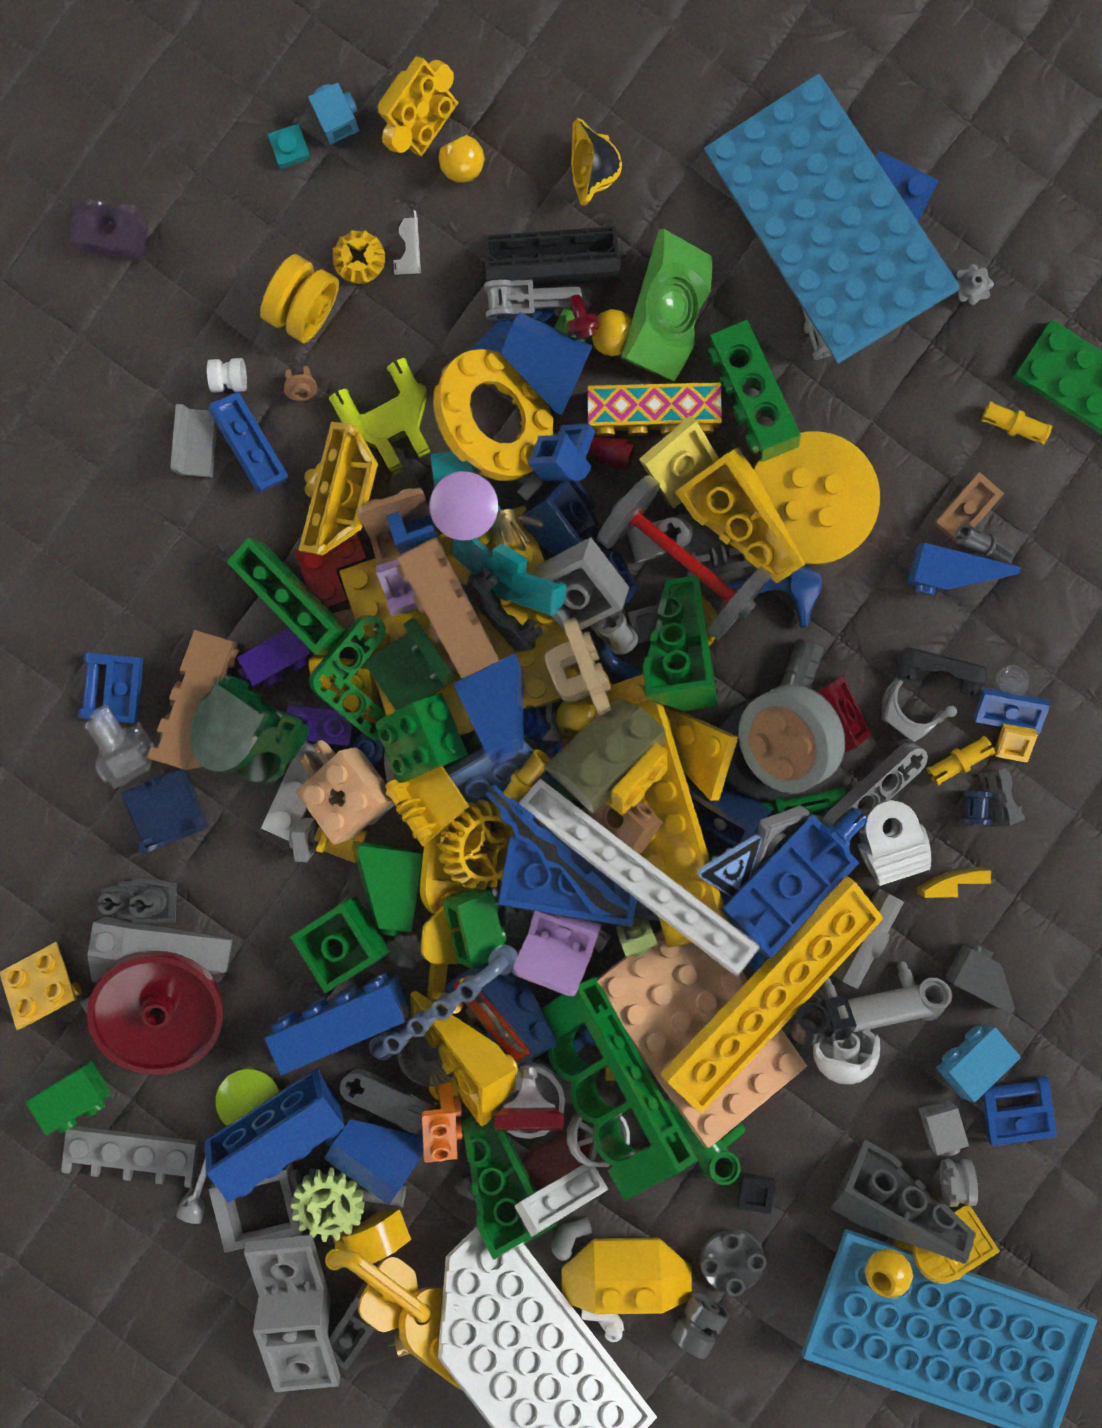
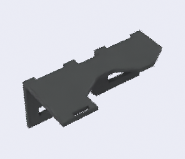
M1007 768L979 773L983 791L993 792V797L989 798L992 799L989 800L988 817L992 820L990 826H1010L1025 820L1022 805L1017 806L1013 800L1011 792L1013 781ZM996 776H999V778H1000L1001 787H1002V788H1000V789H999V786H998V782H997V777H996ZM985 777H987L989 789L986 787ZM1001 793H1004L1006 803H1002L1001 799H997L1001 798ZM1003 808H1006V810H1007V815H1008V820H1007V821H1006V819H1005V814H1004ZM992 810L995 812L996 822H994Z

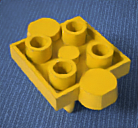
M416 56L407 70L401 71L379 101L377 106L378 113L388 123L384 128L382 141L390 151L403 153L410 149L412 153L422 157L457 106L458 101L449 91L453 84L454 73L444 62L433 60L428 64L425 59Z

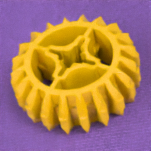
M477 800L476 804L469 802L467 803L469 807L449 824L448 829L440 832L445 839L436 845L444 852L437 858L445 864L443 867L444 872L450 875V878L455 883L462 884L467 889L485 890L487 886L497 888L498 879L502 881L509 836L515 837L513 827L502 821L500 809L492 801ZM511 816L514 822L518 825L519 820H517L516 817ZM485 821H492L496 831L491 832L486 828ZM518 828L519 835H522L524 832L521 828ZM470 858L477 862L478 868L469 869L465 860Z

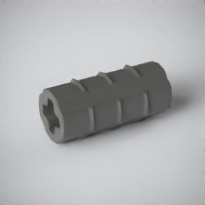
M797 639L780 686L799 685L810 689L813 680H815L814 677L820 664L824 647Z

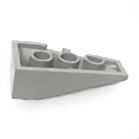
M103 917L93 922L87 954L92 982H97L99 977L115 962L129 955L145 951L177 953L194 960L210 974L225 973L228 969L233 939Z

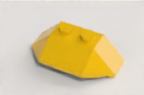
M331 422L299 551L323 556L362 528L363 524L358 516L357 509L369 501L378 463L357 426L354 424Z
M660 1238L593 1239L569 1262L567 1261L561 1267L563 1296L570 1305L593 1314L664 1313L688 1302L692 1295L691 1264L685 1259L683 1260Z

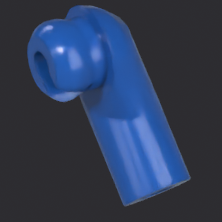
M603 641L602 647H598V656L609 671L624 680L638 676L639 669L616 657V654Z

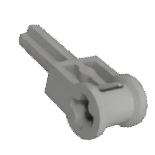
M492 280L484 283V290L488 292L489 310L486 312V319L493 321L515 319L519 312L533 318L535 314L534 309L571 307L569 299L573 295H580L582 297L579 287L533 289V280ZM498 295H500L501 306L499 305V296H498Z

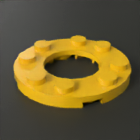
M475 349L457 356L441 371L442 375L439 384L434 389L435 417L447 445L462 462L467 460L481 470L479 474L485 477L509 481L529 474L533 469L528 462L538 436L553 435V417L548 403L501 353L486 349ZM494 384L501 393L510 395L513 398L512 404L518 406L522 419L520 425H522L521 432L518 434L516 441L510 444L498 443L488 438L478 428L470 408L471 393L476 386Z

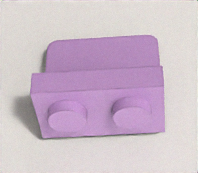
M534 911L528 935L513 965V974L565 995L574 996L577 993L593 953L601 925L583 918Z

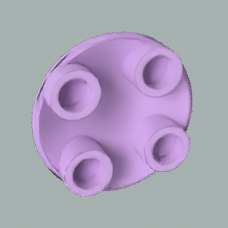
M456 472L443 478L434 488L430 498L431 517L437 528L447 537L457 540L475 539L486 533L495 523L498 512L497 496L491 484L480 475L471 472Z

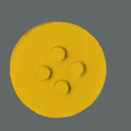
M809 431L800 433L801 437L798 448L764 462H761L760 459L753 470L760 479L803 558L804 566H819L834 562L848 555L868 537L879 513L880 488L873 466L858 447L848 440L831 433Z

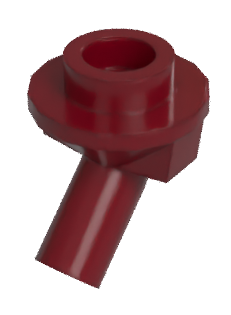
M573 295L569 299V303L575 319L568 321V335H576L577 340L595 336V329L601 326L596 314L587 315L582 297L580 295Z

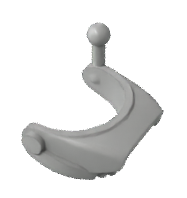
M895 678L886 689L881 703V720L890 724L908 738V741L911 743L925 736L937 723L940 724L945 718L953 717L957 714L955 706H948L945 711L940 710L930 723L920 724L909 720L901 712L898 704V690L904 681Z

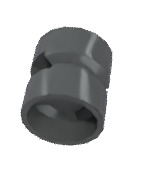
M693 1292L684 1308L686 1316L679 1317L670 1336L679 1347L697 1358L706 1359L716 1342L714 1334L722 1332L730 1315L722 1305L709 1296Z

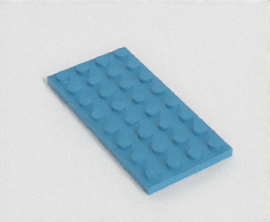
M820 73L704 147L708 159L837 364L959 290V283Z
M845 1229L801 1354L803 1359L1002 1428H1059L1097 1319L1092 1314L971 1272H967L959 1280L947 1284L934 1283L925 1278L918 1270L913 1259V1252ZM881 1249H894L903 1254L911 1264L913 1278L910 1288L905 1294L894 1299L881 1297L870 1288L866 1281L864 1271L868 1258L874 1252Z

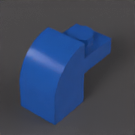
M589 423L562 425L558 435L538 436L528 464L542 480L547 482L578 481L585 478L591 469V465L585 458L595 430Z

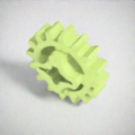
M333 1168L329 1169L328 1175H323L320 1169H317L314 1179L305 1175L302 1185L297 1184L291 1202V1208L294 1209L292 1220H300L298 1230L301 1232L308 1228L310 1230L309 1235H312L313 1238L316 1234H321L322 1242H326L328 1235H333L334 1239L338 1241L342 1231L350 1235L352 1234L353 1225L359 1226L365 1204L362 1201L363 1190H356L357 1182L353 1179L347 1182L346 1174L343 1172L338 1177L334 1176Z

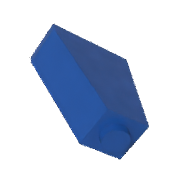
M519 312L513 322L508 320L500 336V339L505 341L501 354L556 413L562 415L592 345L577 340L564 332Z
M514 653L453 683L492 763L508 761L517 755V751L523 749V670Z
M350 1119L335 1138L325 1143L330 1146V1149L324 1159L389 1205L424 1154L423 1136Z

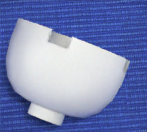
M870 1029L852 1033L847 1039L828 1043L824 1034L821 1040L813 1045L814 1061L821 1073L831 1081L850 1085L859 1083L868 1078L878 1064L880 1039L878 1035L875 1037L870 1032Z

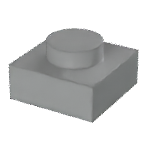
M303 817L290 832L289 846L294 852V862H308L316 851L318 843L314 841L317 832L314 818Z

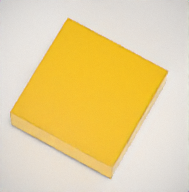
M1003 724L994 749L995 757L1028 763L1038 736L1036 729Z

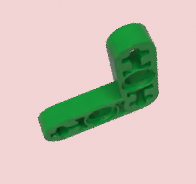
M363 615L352 623L312 671L309 685L318 697L362 734L371 739L379 740L377 730L373 728L370 730L372 725L361 716L366 712L375 719L379 717L382 719L387 716L386 712L349 681L385 637L386 629L382 620L375 616ZM374 623L372 628L375 633L374 636H365L360 642L365 645L364 649L351 641L353 637L358 640L365 634V630L362 628L364 624L372 625ZM345 647H352L356 654L355 660L350 665H343L340 662L339 654ZM322 675L326 677L332 675L329 681L341 690L335 694L326 687L320 689L322 686V682L319 680ZM349 694H355L359 700L357 709L352 712H346L342 706L344 698Z

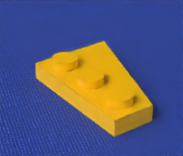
M664 705L683 772L710 801H719L738 737L674 707Z

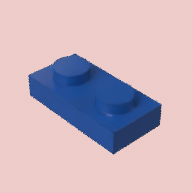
M983 688L973 717L976 723L1002 727L1003 724L1036 729L1037 734H1040L1050 704L1048 699Z

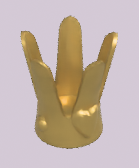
M498 506L495 523L491 527L495 534L496 547L499 543L509 547L515 540L519 548L526 551L525 541H530L516 522L517 517L512 509L501 510L500 506Z

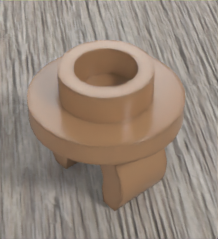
M303 366V375L293 376L291 369L286 370L285 377L287 380L284 383V393L288 398L296 401H305L316 394L317 384L312 378L308 366Z

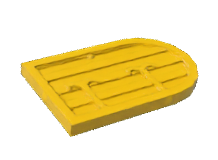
M964 1206L954 1212L976 1233L966 1264L913 1246L915 1264L923 1276L930 1281L947 1284L959 1280L961 1276L1000 1252L971 1206Z

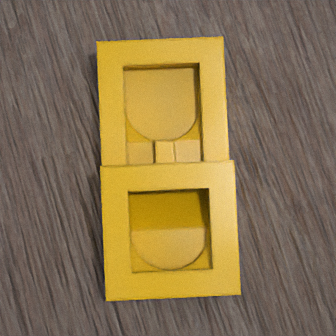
M970 867L949 871L917 886V894L924 898L958 897V884H991V870L983 867Z

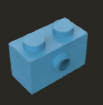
M981 1024L971 1028L965 1034V1040L958 1047L948 1050L942 1057L943 1062L936 1069L960 1098L975 1103L1021 1057L996 1027Z

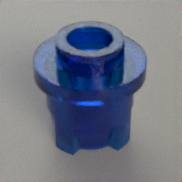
M526 705L523 708V738L532 739L536 743L542 742L547 731L551 730V725L543 719L536 707Z

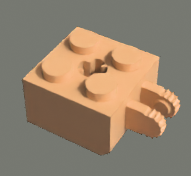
M319 740L313 745V748L324 765L321 766L311 754L304 753L299 761L310 778L295 792L334 845L353 839L394 802L391 797H387L385 794L387 791L385 781L361 750L350 748L340 750L335 754L325 741Z

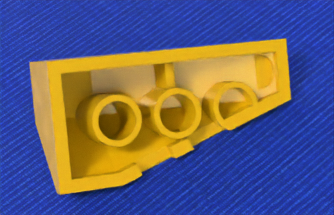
M739 448L725 454L675 491L694 520L714 531L720 536L719 539L727 545H732L745 555V559L759 569L762 566L772 575L770 579L774 582H780L805 565L760 479Z

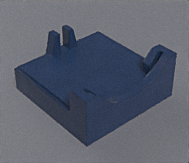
M177 769L121 793L141 840L137 844L142 855L209 828L187 771L184 769Z

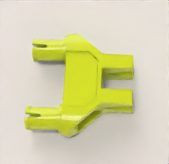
M406 358L397 360L403 372L402 374L399 373L394 362L388 365L387 370L390 372L400 393L398 397L365 414H359L349 395L348 389L338 391L344 402L343 405L336 393L329 397V401L332 403L341 422L357 426L367 446L379 450L391 473L403 467L391 443L408 436L419 458L431 452L419 430L427 398V389L425 385L417 383L407 364Z

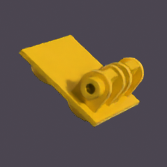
M443 766L407 782L400 783L394 779L385 785L387 790L386 796L391 797L397 807V813L402 814L401 819L403 822H407L413 831L412 836L417 838L422 846H425L469 807Z
M54 942L0 971L1 981L16 1030H20L66 1004L77 1000L78 995L82 993L77 982L72 984L70 982L58 942Z

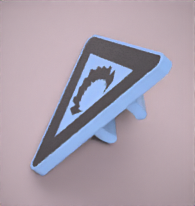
M754 835L733 849L727 848L726 853L718 858L716 856L712 857L710 863L701 867L697 872L698 876L732 897L750 878L762 839L758 835Z

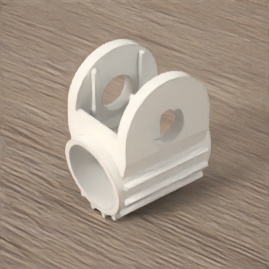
M893 800L884 801L874 806L866 817L868 822L858 831L861 841L858 844V849L877 884L881 886L930 870L931 850L928 835L924 826L919 824L915 812L906 804ZM890 818L892 828L888 833L884 834L883 823Z

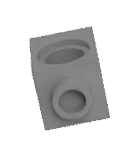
M950 1100L918 1108L928 1144L936 1155L952 1156L958 1154L960 1149L969 1146L959 1110Z

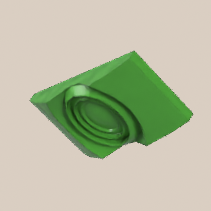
M659 229L622 352V359L669 382H675L695 345L694 325L700 308L711 292V255L669 231Z

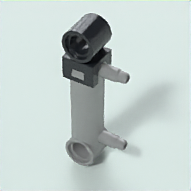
M904 961L899 962L896 966L903 986L900 989L847 999L846 995L837 996L835 987L832 985L830 978H828L821 985L824 996L822 1004L806 1003L802 1005L791 1022V1035L799 1044L812 1046L817 1044L824 1034L828 1043L847 1039L852 1033L917 1019L932 1021L937 1019L951 1002V989L948 984L938 978H928L920 985H916L911 970ZM925 995L933 997L937 1004L928 1001ZM803 1020L812 1021L817 1029L808 1028Z

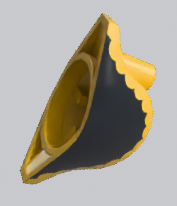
M577 118L573 122L571 163L573 183L580 204L583 206L591 201L594 193L606 190L619 177L622 170V161L618 150L609 141L608 135L595 133L582 119Z

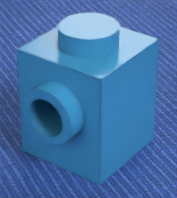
M339 83L323 85L317 88L313 95L308 96L330 145L359 132L353 113L358 111L350 92L343 94Z

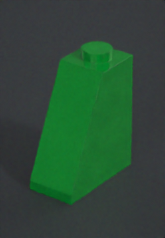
M353 841L352 848L372 922L381 929V933L386 935L400 936L401 931L411 932L423 853L412 848Z

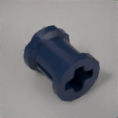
M962 790V795L965 796V817L961 818V823L991 825L992 820L988 818L989 798L993 797V792Z

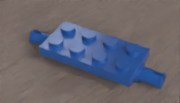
M851 807L849 812L835 827H827L813 814L809 815L722 906L721 911L736 926L738 931L759 946L758 950L766 958H772L814 913L821 902L859 864L850 853L848 847L850 845L849 840L868 820L865 815L858 818L862 812L857 808Z

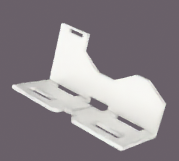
M414 211V218H404L399 226V234L405 241L406 251L401 260H393L394 275L421 273L418 217L416 211Z

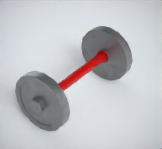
M645 476L626 496H623L616 503L612 513L600 529L597 541L609 549L633 525L726 601L725 608L707 631L719 640L739 617L744 620L756 606L753 600L772 575L761 566L740 589L734 591L642 515L660 488V483L652 476Z

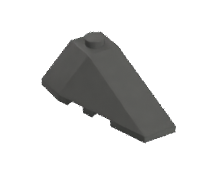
M864 1139L840 1183L831 1209L862 1227L966 1264L976 1233L948 1206L936 1202L925 1191L926 1186L919 1179L915 1182L901 1168L903 1164L895 1156Z

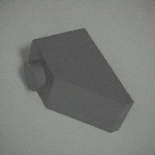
M977 943L973 949L962 944L945 979L1012 1015L1015 1010L1002 965L991 959L994 952Z

